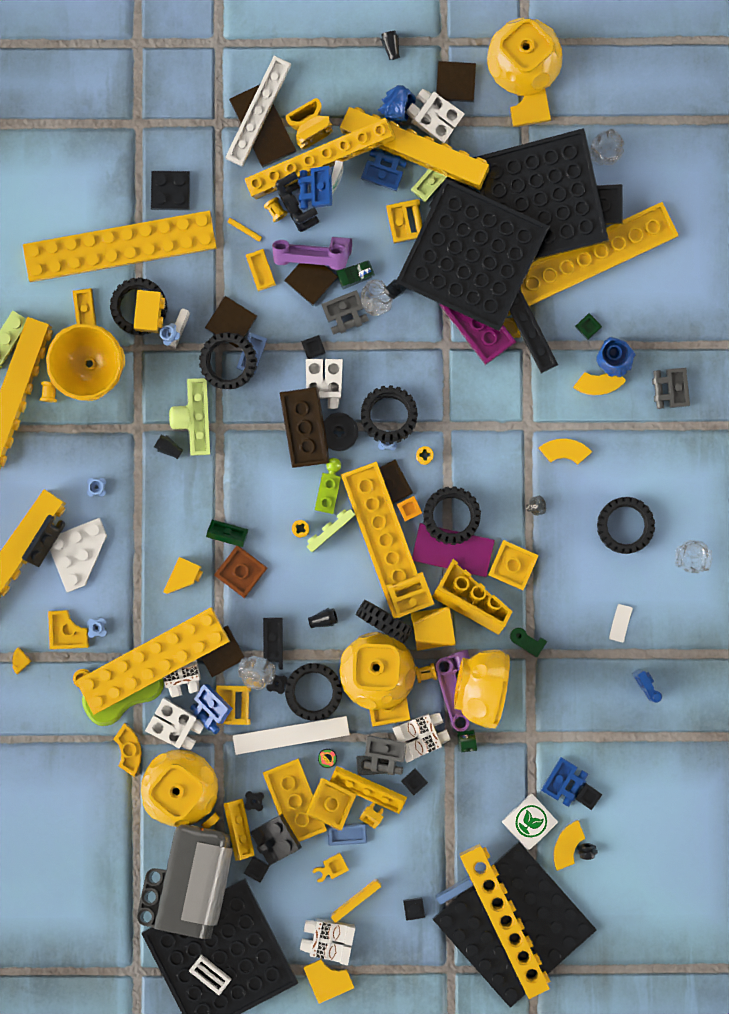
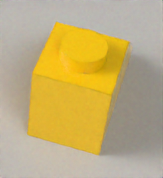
M179 557L163 592L169 594L191 586L195 581L199 582L203 571H200L202 567Z

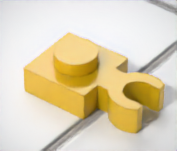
M339 852L323 861L325 867H315L312 872L320 871L322 873V877L317 879L319 883L323 882L327 875H330L331 879L349 871V868Z

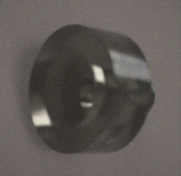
M540 495L532 497L529 504L526 505L527 511H531L535 516L545 514L546 503L543 497Z

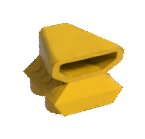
M317 98L286 115L287 123L297 130V145L302 150L316 144L333 132V125L329 120V116H320L322 105Z
M449 607L411 613L417 651L455 645Z

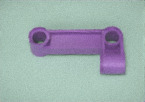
M332 237L329 247L289 244L286 240H277L272 244L274 263L277 265H286L289 262L329 265L331 269L341 270L346 267L348 258L351 255L352 238Z
M468 649L442 657L434 665L451 726L457 731H465L469 727V720L462 714V711L454 709V693L457 682L455 673L459 672L462 658H470ZM442 661H446L449 665L448 670L445 672L439 670V664ZM458 717H463L465 720V724L461 728L455 725V720Z

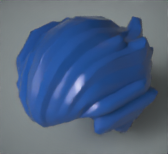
M397 85L386 92L387 96L384 99L382 98L384 104L380 106L378 111L384 114L386 119L395 121V123L406 122L409 116L405 112L412 103L415 104L416 97L405 86Z
M609 337L604 341L598 352L596 361L599 367L609 376L617 375V377H622L628 370L632 369L633 358L636 354L627 342Z

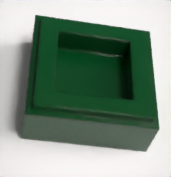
M590 313L575 325L577 330L587 340L602 328L600 323Z

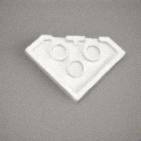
M100 518L60 533L50 549L67 593L87 584L92 568H94L102 545L107 538Z

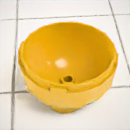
M517 18L507 22L494 34L488 48V69L495 82L508 92L517 94V96L536 94L549 87L559 75L562 67V48L552 28L537 19ZM523 46H529V49L524 50Z
M90 323L74 324L61 330L51 342L46 357L47 372L57 390L68 397L82 401H94L109 393L119 382L125 367V355L119 342L103 327ZM89 360L93 362L91 367L87 366Z
M371 632L359 636L345 649L341 657L339 674L341 685L346 695L354 703L366 709L381 710L400 704L408 696L414 685L416 667L410 650L402 642L383 633ZM379 665L380 670L374 671L373 666Z
M486 650L478 652V654L469 659L462 658L454 693V709L461 710L462 714L469 721L489 729H495L498 726L508 686L509 654L500 650Z
M178 749L158 755L151 761L142 778L141 795L145 810L153 819L169 826L178 827L182 824L192 825L199 822L212 811L217 801L218 779L205 758L192 751ZM174 788H178L180 790V793L178 795H175L173 793Z

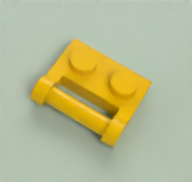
M419 199L386 205L394 244L417 238L423 226ZM407 208H412L416 232L411 233Z
M423 572L417 573V576L399 583L386 585L398 618L434 605ZM418 583L422 586L421 589L397 597L395 594L399 590Z
M216 685V692L233 708L223 725H250L249 692H251V686ZM236 692H241V718H235Z

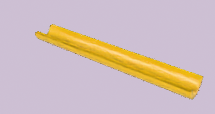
M229 218V224L260 242L262 238L260 235L234 219Z

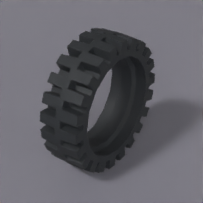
M138 277L136 279L130 278L128 281L125 280L123 284L117 286L110 299V310L115 323L122 330L132 335L141 336L151 332L136 331L134 324L124 319L120 309L124 295L130 290L137 288L161 292L163 298H165V308L161 309L163 320L166 318L168 307L166 297L161 288L148 279Z
M226 332L212 336L205 342L204 347L200 351L199 367L202 369V375L206 377L207 382L220 389H236L250 381L257 368L256 351L253 349V345L249 343L248 339L236 333ZM225 342H232L240 346L246 357L244 371L232 380L222 379L217 376L212 370L210 363L213 350L219 344Z
M389 385V388L381 386V389L376 388L373 393L370 392L367 398L365 397L361 407V422L365 432L370 437H373L375 441L378 442L380 440L384 444L386 442L393 444L395 441L398 443L402 439L408 438V435H411L413 429H415L418 417L416 402L413 401V397L411 394L408 395L406 390L402 391L398 386L393 388V385ZM383 398L399 400L408 411L406 423L396 431L386 432L378 429L370 417L373 405Z
M448 486L437 490L428 499L424 508L423 517L427 532L430 533L432 538H436V541L444 542L443 544L446 545L448 543L456 545V543L461 544L474 535L480 523L481 510L479 509V503L476 502V498L472 497L469 491L466 492L461 487L458 489L456 486H452V488ZM446 498H456L463 501L470 511V523L459 533L444 532L437 527L434 521L433 511L435 506Z
M631 497L614 499L604 506L598 516L597 532L600 540L607 548L617 553L630 554L640 551L648 545L655 532L654 515L649 510L650 508L641 500ZM627 506L634 508L641 514L644 520L643 534L639 540L632 544L618 543L608 532V518L619 507Z
M365 599L355 614L365 622L402 643L406 642L413 630L405 622L394 618L387 611Z
M318 663L305 664L297 668L288 678L285 687V697L288 706L297 716L310 721L322 720L330 716L338 708L342 698V685L336 673L329 667ZM309 673H319L325 676L333 689L332 699L329 704L317 711L301 707L295 696V686L298 680Z

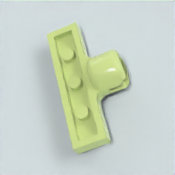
M205 378L187 379L188 404L186 406L171 407L169 411L170 427L172 429H187L189 431L190 456L210 455L207 380Z

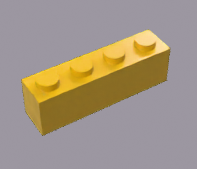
M452 559L432 598L499 635L506 626L513 611L495 595H491L483 584L475 581L466 569L463 570L457 565L458 562Z

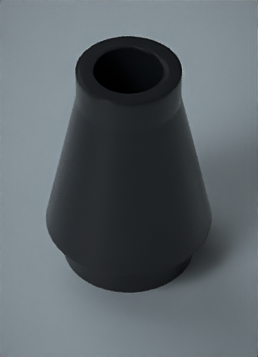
M396 31L381 34L382 39L380 40L389 60L400 58L399 35L396 34Z
M161 434L154 445L157 452L176 459L183 452V449L167 435Z
M327 608L312 617H308V622L311 629L315 627H329L338 623V618L334 608Z

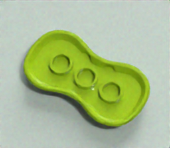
M162 678L95 715H93L84 696H82V705L93 723L99 726L112 725L130 707L156 699L163 690L164 680Z

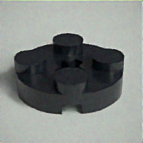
M333 413L324 420L328 448L334 451H345L355 444L358 438V426L353 418L345 413ZM337 427H341V430H345V434H342L341 437H338L337 434H334V431L337 430Z

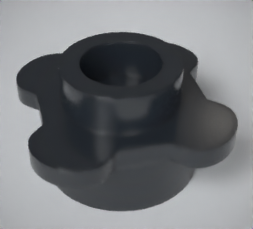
M271 673L266 689L269 692L276 691L278 694H283L285 692V683L288 680L287 677Z
M248 791L245 794L247 799L244 808L246 810L256 809L261 811L263 809L262 799L264 794L262 792L252 793Z
M584 843L577 847L582 859L591 860L598 854L596 846L593 844Z

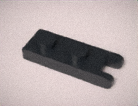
M48 515L22 556V559L40 567L65 527V522L60 520L55 526L52 524L54 516Z
M263 618L264 670H268V662H279V670H283V618Z

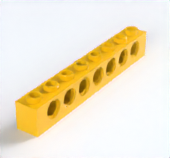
M383 118L245 178L251 196L258 199L277 191L276 182L294 171L298 178H300L301 170H306L307 176H311L310 168L333 167L336 160L344 162L395 140L388 120ZM296 179V180L292 181L291 183L285 185V187L288 186V185H291V184H293V183H295V182H298V179Z
M478 844L459 853L528 999L549 990L550 988L547 983L551 981L546 971L542 972L539 967L542 962L538 954L533 955L530 949L533 947L529 935L525 937L522 932L525 927L521 919H516L513 913L516 909L512 900L507 901L504 895L508 892L503 882L499 884L496 878L499 873L495 865L490 866L488 862L490 855L486 847L482 848ZM478 862L485 863L483 871L475 870V865ZM486 880L494 882V886L491 889L483 887ZM495 898L503 900L499 907L492 905V901ZM503 916L511 917L509 924L501 923ZM511 934H519V940L511 942L509 940ZM522 951L528 953V957L525 960L518 958V954ZM535 969L537 973L534 977L526 976L528 970Z

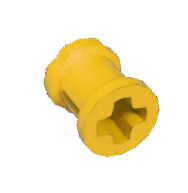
M278 197L271 199L264 205V208L268 209L272 215L273 222H278L288 214L287 210L284 211L278 202Z
M41 382L43 388L42 397L39 401L57 403V399H55L56 387L53 383Z
M426 446L419 448L416 453V460L422 465L429 464L434 455L432 449ZM423 451H426V454H430L426 461L423 460V457L419 456Z
M297 520L292 525V532L299 538L306 537L309 533V525L303 520ZM304 524L306 531L304 533H296L298 531L296 526Z
M434 663L420 668L416 666L418 684L423 680H437Z

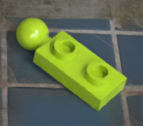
M330 458L329 463H326L327 470L329 471L328 474L322 473L315 510L334 514L341 476H336V472L341 469V462L337 458Z

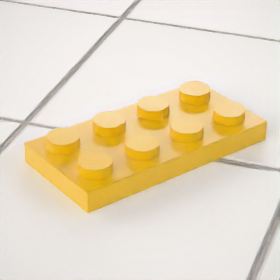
M299 758L263 772L278 814H283L299 842L327 831L323 822L306 815L313 798V793Z

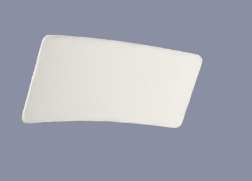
M618 604L609 639L624 642L632 607Z

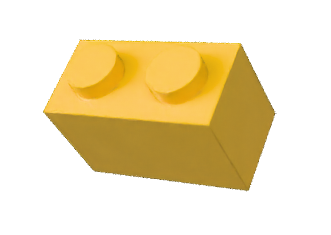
M137 290L134 329L136 331L159 333V328L163 327L161 309L165 308V298H163L161 292Z

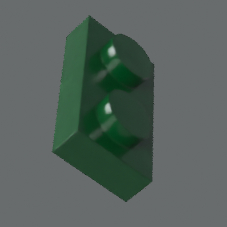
M212 519L206 537L243 547L249 529Z

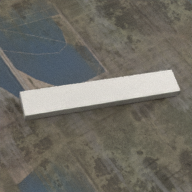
M273 56L225 157L227 160L242 167L244 166L288 74L291 63Z
M347 716L237 734L233 735L235 754L238 755L348 736L350 733Z

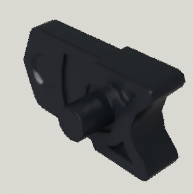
M394 279L383 291L388 297L395 299L403 294L406 288L397 284L396 279Z

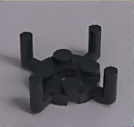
M294 171L278 180L275 185L278 189V195L290 213L298 231L303 232L319 223L317 216H315L318 212L315 207L304 213L300 210L299 203L292 194L293 191L300 188L298 182L285 187V185L298 179Z

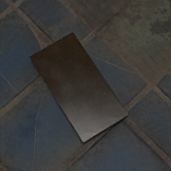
M260 84L229 99L240 123H242ZM274 104L252 147L262 168L296 152Z
M318 387L280 392L292 468L329 463L330 458Z

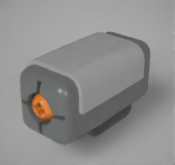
M187 824L179 825L174 832L167 870L152 868L145 875L137 912L138 922L143 926L152 927L157 930L195 938L210 939L214 925L218 924L233 852V849L230 848V836L225 832ZM154 872L160 874V880L157 883L152 880ZM151 891L156 895V899L152 903L148 900V894ZM146 911H149L152 915L149 922H146L143 918Z

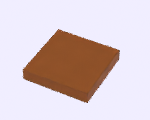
M236 546L214 576L245 598L268 568L244 549Z

